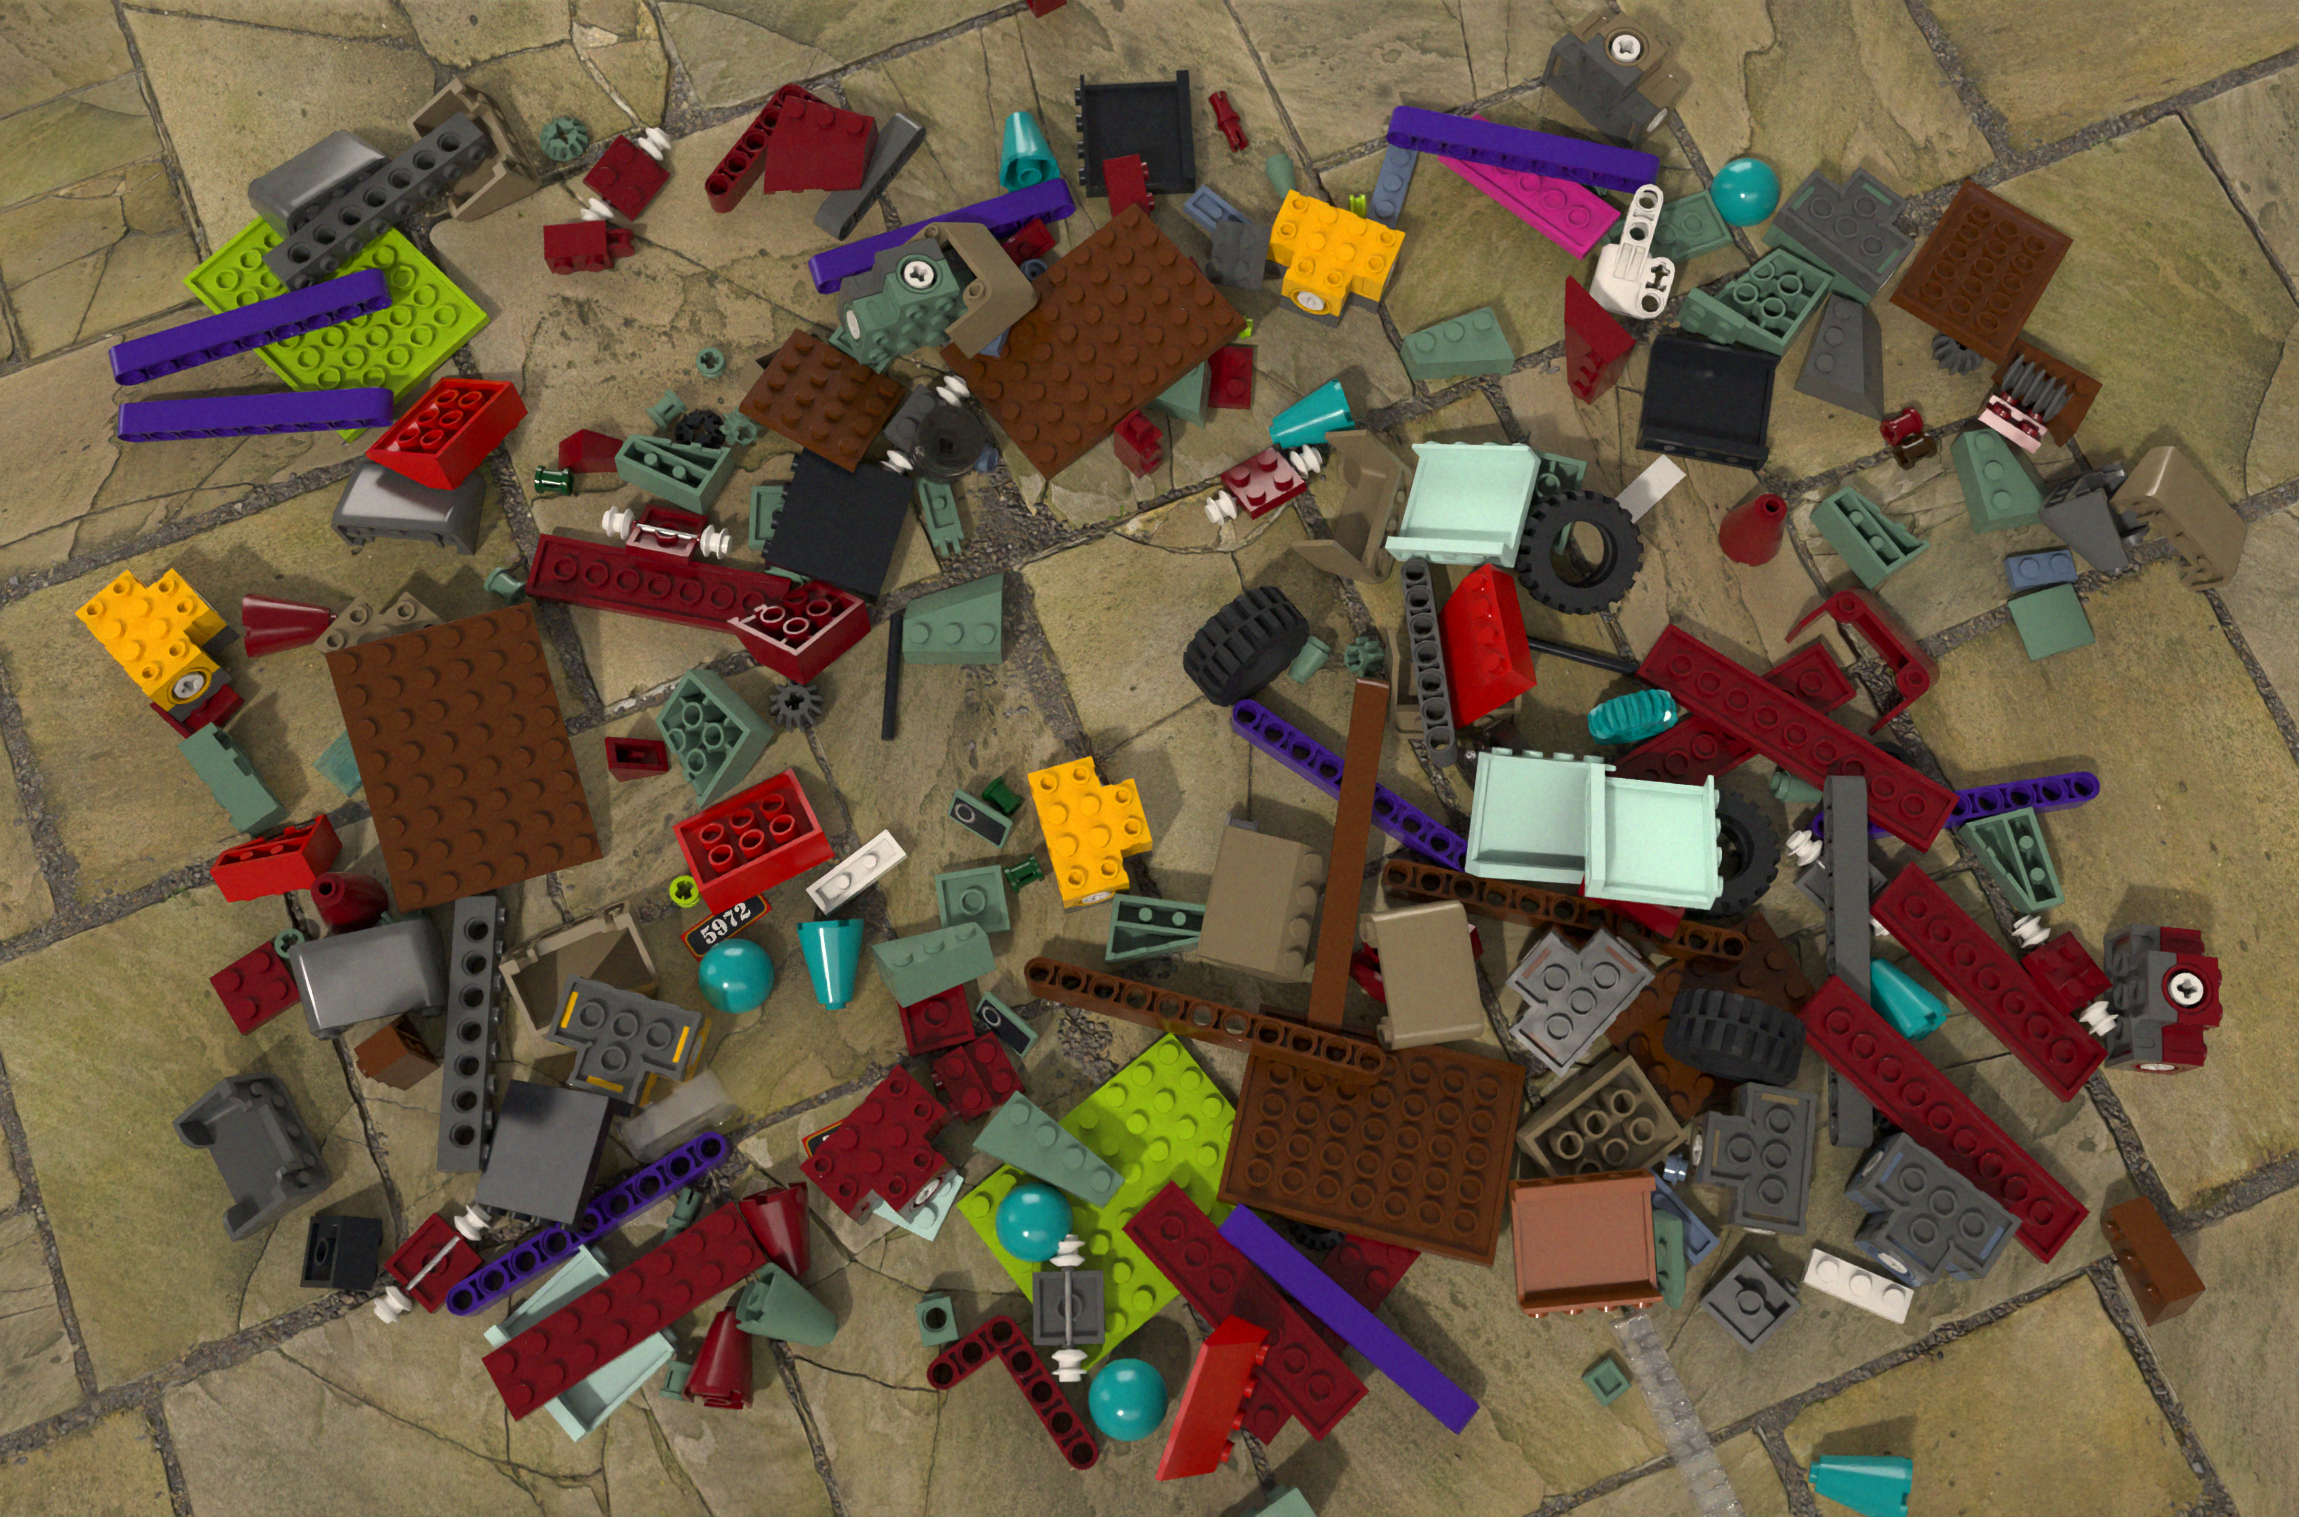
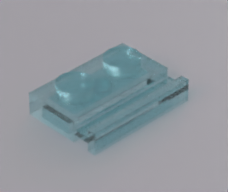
M346 729L312 766L351 798L363 783Z

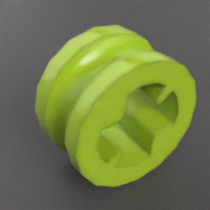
M1353 194L1349 195L1348 211L1357 214L1358 217L1363 219L1366 218L1365 194H1360L1358 198H1355Z
M690 876L676 878L669 888L671 899L683 908H691L697 905L702 897L694 878ZM686 885L688 888L690 885L694 886L690 890L692 896L689 899H686L684 896L681 899L678 898L682 893L680 890L681 886Z

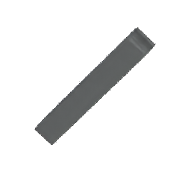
M1412 558L1402 565L1400 575L1424 742L1431 762L1437 767L1446 768L1452 766L1457 761L1459 748L1435 590L1427 562L1420 558ZM1426 604L1423 607H1417L1418 605ZM1425 631H1430V632H1429L1428 634H1426V635H1420L1421 633H1423V632H1425ZM1428 659H1435L1430 663H1424ZM1439 687L1433 692L1428 691L1430 688ZM1438 715L1444 716L1439 720H1431ZM1439 745H1448L1446 748L1442 750L1436 749V747H1438Z

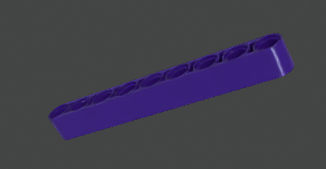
M1397 106L1393 109L1386 134V140L1391 145L1399 148L1636 194L1641 186L1647 184L1656 186L1660 168L1659 158L1649 153L1409 106Z
M1061 178L1052 179L817 254L809 259L808 267L817 292L820 294H831L840 291L842 278L872 271L873 264H875V252L903 245L930 223H981L996 240L1015 235L1034 218H1040L1044 225L1063 220L1076 211V206L1066 181Z
M363 270L117 344L108 351L116 383L124 386L140 384L384 310L392 304V298L382 270Z
M369 387L120 404L118 409L117 437L123 441L141 443L389 427L393 425L394 392L386 388Z
M1244 699L1235 704L1232 711L1231 726L1239 736L1339 801L1344 766L1343 759L1257 702ZM1244 712L1250 713L1254 716L1255 720L1251 723H1243L1238 719V715ZM1275 730L1281 734L1282 738L1279 741H1270L1266 738L1265 733ZM1302 748L1308 752L1309 757L1299 760L1293 756L1292 751ZM1324 766L1332 767L1336 772V776L1326 778L1320 773L1319 769ZM1376 782L1370 823L1436 867L1467 873L1465 869L1460 867L1458 859L1467 856L1468 842ZM1379 802L1386 803L1390 807L1391 813L1387 815L1378 813L1375 809V804ZM1404 821H1413L1417 824L1419 831L1409 833L1403 828L1402 823ZM1433 839L1442 840L1446 845V850L1443 852L1434 850L1431 847L1430 841Z
M2081 771L1951 791L1961 797L1955 806L1957 815L1950 814L1942 829L1964 826L1969 822L2031 806L2035 814L2078 808L2099 794L2100 783L2092 773ZM2074 784L2082 789L2083 796L2076 792ZM2042 789L2050 793L2051 800H2048L2043 795ZM2010 794L2015 795L2019 799L2020 806L2012 801ZM1978 799H1982L1987 803L1988 811L1980 806ZM1821 812L1806 824L1804 832L1811 830L1810 840L1812 842L1821 840L1823 842L1822 847H1824V834L1818 829V823L1824 824V812ZM1867 819L1868 840L1894 836Z
M716 1132L701 1134L588 1203L583 1221L585 1222L587 1217L595 1214L598 1219L597 1230L588 1234L584 1227H582L581 1233L577 1234L559 1229L561 1222H557L555 1228L549 1227L454 1285L446 1295L445 1303L447 1309L456 1316L474 1317L577 1255L581 1252L578 1247L582 1244L593 1245L681 1191L682 1188L689 1186L723 1165L731 1156L732 1148L730 1142ZM713 1140H719L721 1144L719 1154L716 1157L708 1158L705 1152L707 1144ZM682 1159H688L691 1164L689 1172L682 1177H678L675 1171L677 1163ZM657 1177L660 1182L659 1190L651 1196L647 1195L645 1191L647 1181L650 1178ZM626 1196L629 1200V1207L624 1213L617 1214L614 1208L615 1202L619 1197ZM564 1233L567 1238V1245L561 1252L557 1253L554 1250L553 1241L559 1234ZM532 1252L535 1255L536 1263L530 1271L526 1272L523 1269L522 1261L528 1253ZM501 1271L504 1275V1284L499 1290L495 1291L492 1288L491 1280L497 1272ZM466 1291H470L473 1296V1302L468 1309L464 1310L460 1305V1298Z
M1238 1203L1217 1232L1435 1418L1459 1436L1480 1406L1241 1203Z

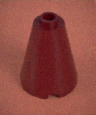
M1767 493L1730 511L1722 520L1718 534V541L1722 551L1736 563L1750 564L1749 566L1752 567L1768 563L1776 556L1782 545L1787 513L1784 500L1778 495Z
M255 593L246 594L243 597L242 624L246 626L247 636H244V644L248 658H260L312 645L338 618L337 613L332 614L330 607Z
M324 873L318 876L311 885V897L327 929L335 935L370 929L382 918L381 914L384 911L388 912L389 901L387 892L379 881L364 873Z
M806 1181L788 1183L790 1189L787 1190L786 1187H772L746 1196L743 1200L738 1201L739 1209L769 1263L778 1265L796 1281L805 1278V1271L811 1268L808 1186Z
M725 1306L724 1311L716 1312L682 1388L681 1397L686 1401L694 1403L696 1396L702 1398L706 1407L743 1410L745 1404L749 1409L752 1408L754 1400L752 1334L736 1327L737 1324H741V1321L735 1318L736 1306Z

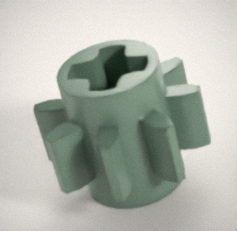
M736 406L735 411L723 414L725 418L724 425L720 426L719 429L723 434L727 435L725 440L729 445L732 446L737 441L742 448H746V444L752 441L757 442L756 433L762 426L759 422L738 412L739 407Z
M1368 636L1357 637L1355 643L1346 645L1347 650L1344 655V661L1350 669V674L1359 673V676L1362 678L1372 677L1373 671H1380L1382 669L1381 664L1385 655L1378 645V640L1369 641Z

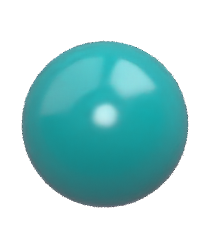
M1741 158L1731 161L1720 169L1711 184L1710 195L1725 222L1737 227H1752L1764 222L1776 209L1780 197V184L1777 175L1769 165L1758 159Z
M730 938L715 944L702 958L698 970V983L704 998L716 1009L731 1014L746 1013L759 1007L770 995L775 981V969L769 954L762 946L745 938Z
M1041 1182L1024 1183L1013 1188L1001 1200L995 1216V1230L1003 1248L1013 1257L1026 1262H1042L1055 1257L1060 1249L1058 1243L1064 1242L1066 1235H1072L1074 1226L1073 1212L1066 1197L1053 1186Z
M1135 1358L1118 1359L1107 1364L1095 1376L1089 1390V1410L1097 1427L1107 1436L1123 1442L1142 1440L1153 1434L1164 1421L1169 1406L1168 1389L1161 1374L1149 1363Z

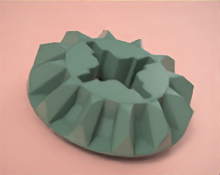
M566 114L560 119L553 117L552 122L548 125L543 124V131L541 134H538L543 152L548 157L558 161H568L580 156L586 149L589 141L586 127L578 118L572 119ZM560 131L567 135L568 145L559 138Z

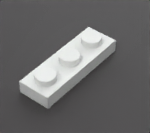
M885 829L808 887L806 891L828 918L905 860L907 855L888 830Z
M1817 1249L1810 1250L1800 1280L1801 1283L1898 1324H1904L1914 1293L1912 1289Z

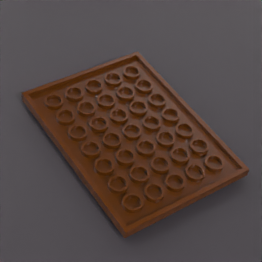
M1134 202L1030 282L1037 291V302L1028 313L1011 325L1000 357L977 353L971 359H968L954 341L940 351L939 354L951 370L966 381L968 390L1046 482H1048L1112 433L1114 427L1137 408L1139 410L1143 409L1248 326L1246 320Z
M530 602L325 653L400 915L603 858Z
M1260 1003L1259 1015L1306 1027L1307 1014ZM1342 1023L1340 1036L1375 1045L1384 1052L1386 1057L1384 1075L1377 1084L1371 1086L1362 1085L1259 1056L1248 1055L1216 1197L1217 1202L1233 1206L1241 1203L1250 1210L1490 1269L1493 1267L1526 1072L1525 1066L1433 1044L1397 1050H1383L1375 1030ZM1271 1033L1260 1037L1265 1043H1273L1278 1039ZM1299 1042L1293 1046L1299 1052H1307L1311 1049L1309 1044L1305 1042ZM1332 1051L1327 1054V1057L1332 1061H1341L1345 1058L1338 1051ZM1365 1060L1361 1063V1066L1366 1070L1372 1071L1378 1068V1065L1372 1060Z

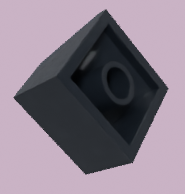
M344 1215L311 1216L300 1287L372 1291L373 1283L378 1276L376 1261L378 1248L383 1241V1229L381 1228L383 1219Z

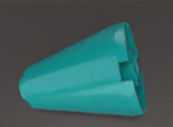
M1019 111L1008 116L1005 121L999 167V180L1002 188L1004 186L1008 189V193L1060 178L1058 162L1033 115L1028 112Z
M1338 378L1327 382L1272 418L1273 425L1268 427L1274 445L1280 443L1282 449L1299 447L1304 444L1329 443L1324 438L1326 432L1356 430Z
M864 918L796 923V930L818 1004L825 1003V1010L846 1008V1002L853 1000L865 926Z
M1875 956L1870 958L1871 1007L1907 1041L1917 1039L1920 1042L1948 1019L1946 1015L1951 1014L1952 1011L1946 1004L1886 958L1882 957L1878 960Z
M1819 1455L1818 1462L1811 1460L1808 1482L1814 1484V1492L1866 1517H1906L1908 1512L1906 1503L1912 1486L1913 1461L1905 1456Z

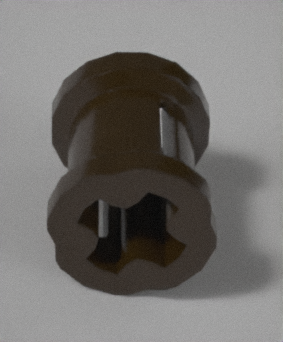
M1925 431L1917 433L1913 440L1905 444L1900 443L1893 448L1895 460L1906 471L1913 468L1918 461L1924 458H1932L1937 454V445L1934 439Z

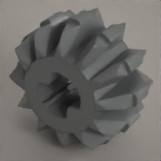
M1941 331L1932 342L1931 349L1934 350L1931 360L1940 361L1938 370L1946 367L1949 370V376L1958 372L1963 377L1970 371L1977 370L1985 358Z
M789 678L788 687L784 688L783 685L777 684L776 689L780 695H770L769 700L774 705L769 708V713L771 716H776L774 722L778 727L785 725L787 732L792 733L795 727L798 726L800 732L805 733V724L809 723L811 726L816 727L818 723L814 716H824V710L820 706L825 703L823 695H817L819 688L816 684L808 686V683L805 685L798 683L796 685L794 680ZM800 701V709L793 710L794 702Z

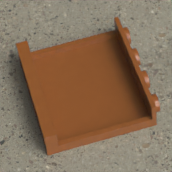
M1646 1168L1508 1181L1516 1301L1524 1315L1528 1314L1532 1318H1543L1548 1316L1549 1312L1562 1311L1564 1314L1575 1315L1583 1313V1309L1597 1308L1600 1311H1614L1618 1309V1306L1622 1305L1648 1308L1653 1305V1302H1664L1662 1294L1657 1290L1650 1193V1191H1656L1654 1175Z

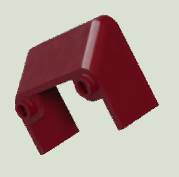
M1851 586L1833 595L1800 621L1785 640L1789 644L1827 613L1839 623L1852 624L1896 673L1895 685L1906 698L1867 731L1873 736L1935 686L1939 681L1940 671L1936 663L1868 589L1862 586Z

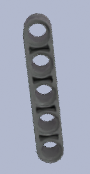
M897 112L879 133V139L862 189L832 191L815 214V226L839 241L845 240L920 147L926 135V128L905 114Z

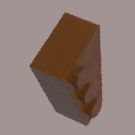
M2018 338L2013 343L2004 360L1996 367L1991 379L2001 388L2002 378L2005 373L2024 354L2023 366L2031 362L2036 363L2032 373L2036 374L2045 369L2046 373L2043 381L2046 382L2052 377H2056L2055 389L2066 384L2067 389L2064 396L2067 397L2075 392L2065 407L2053 419L2046 423L2043 422L2048 428L2047 431L2055 438L2053 442L2061 448L2078 430L2103 384ZM2013 387L2005 392L2011 395ZM2024 395L2017 398V406L2022 403ZM2033 402L2024 408L2027 411L2029 408L2033 409L2035 403ZM2045 410L2041 411L2039 414L2044 416Z
M406 1013L354 1048L355 1053L359 1057L356 1065L360 1072L367 1079L371 1077L378 1083H386L390 1088L393 1086L406 1091L440 1068Z
M2143 1195L2109 1208L2099 1221L2102 1233L2115 1254L2148 1327L2186 1313L2203 1294L2206 1287L2148 1197Z

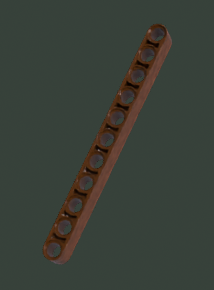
M1357 677L1306 1021V1027L1338 1036H1340L1390 688L1389 681Z
M1401 859L1389 861L1385 865L1381 877V887L1391 897L1418 903L1458 900L1463 905L1465 912L1547 931L1556 922L1564 929L1567 935H1574L1587 939L1589 936L1591 937L1595 933L1597 927L1589 923L1588 916L1596 915L1602 921L1605 920L1640 951L1718 968L1732 969L1736 967L1749 951L1747 938L1737 931L1681 920L1672 939L1668 942H1663L1657 938L1654 930L1588 899L1478 877ZM1392 873H1399L1406 881L1401 884H1395L1389 880L1388 876ZM1432 880L1437 884L1438 889L1434 891L1425 890L1421 882ZM1457 887L1467 888L1471 896L1468 898L1458 897L1454 889ZM1490 894L1500 895L1503 898L1504 904L1493 905L1489 902L1487 896ZM1521 902H1532L1535 904L1537 911L1533 913L1526 912L1522 909ZM1554 909H1565L1569 913L1570 919H1559L1555 915ZM1628 922L1633 924L1637 933H1626L1622 929L1621 923ZM1689 937L1699 938L1703 942L1704 948H1694L1689 942ZM1723 944L1734 946L1738 956L1728 955L1723 949Z
M1045 957L1032 958L1024 967V976L1028 990L1031 994L1040 998L1362 1085L1371 1086L1377 1084L1384 1075L1385 1054L1379 1047L1372 1044ZM1037 973L1048 974V977L1043 981L1032 979ZM1071 981H1077L1081 984L1075 990L1064 988ZM1102 990L1113 992L1112 996L1106 999L1096 996ZM1136 998L1145 1000V1004L1142 1007L1134 1008L1129 1005L1130 1001ZM1167 1007H1174L1178 1010V1013L1171 1017L1165 1016L1161 1012ZM1199 1016H1207L1211 1019V1022L1207 1025H1198L1194 1020ZM1236 1024L1242 1026L1244 1031L1240 1034H1232L1227 1029L1231 1025ZM1271 1033L1278 1039L1273 1043H1265L1260 1037ZM1305 1042L1309 1044L1311 1049L1307 1052H1299L1293 1046L1296 1043ZM1332 1051H1338L1345 1058L1341 1061H1332L1327 1057V1054ZM1365 1060H1372L1378 1065V1068L1372 1071L1366 1070L1361 1066V1063Z

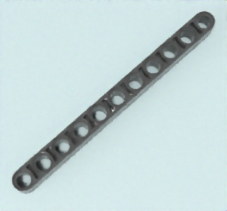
M1828 775L1825 778L1823 788L1826 980L1831 975H1837L1871 1007L1866 781L1863 776ZM1828 1065L1830 1142L1833 1147L1869 1148L1873 1140V1106Z

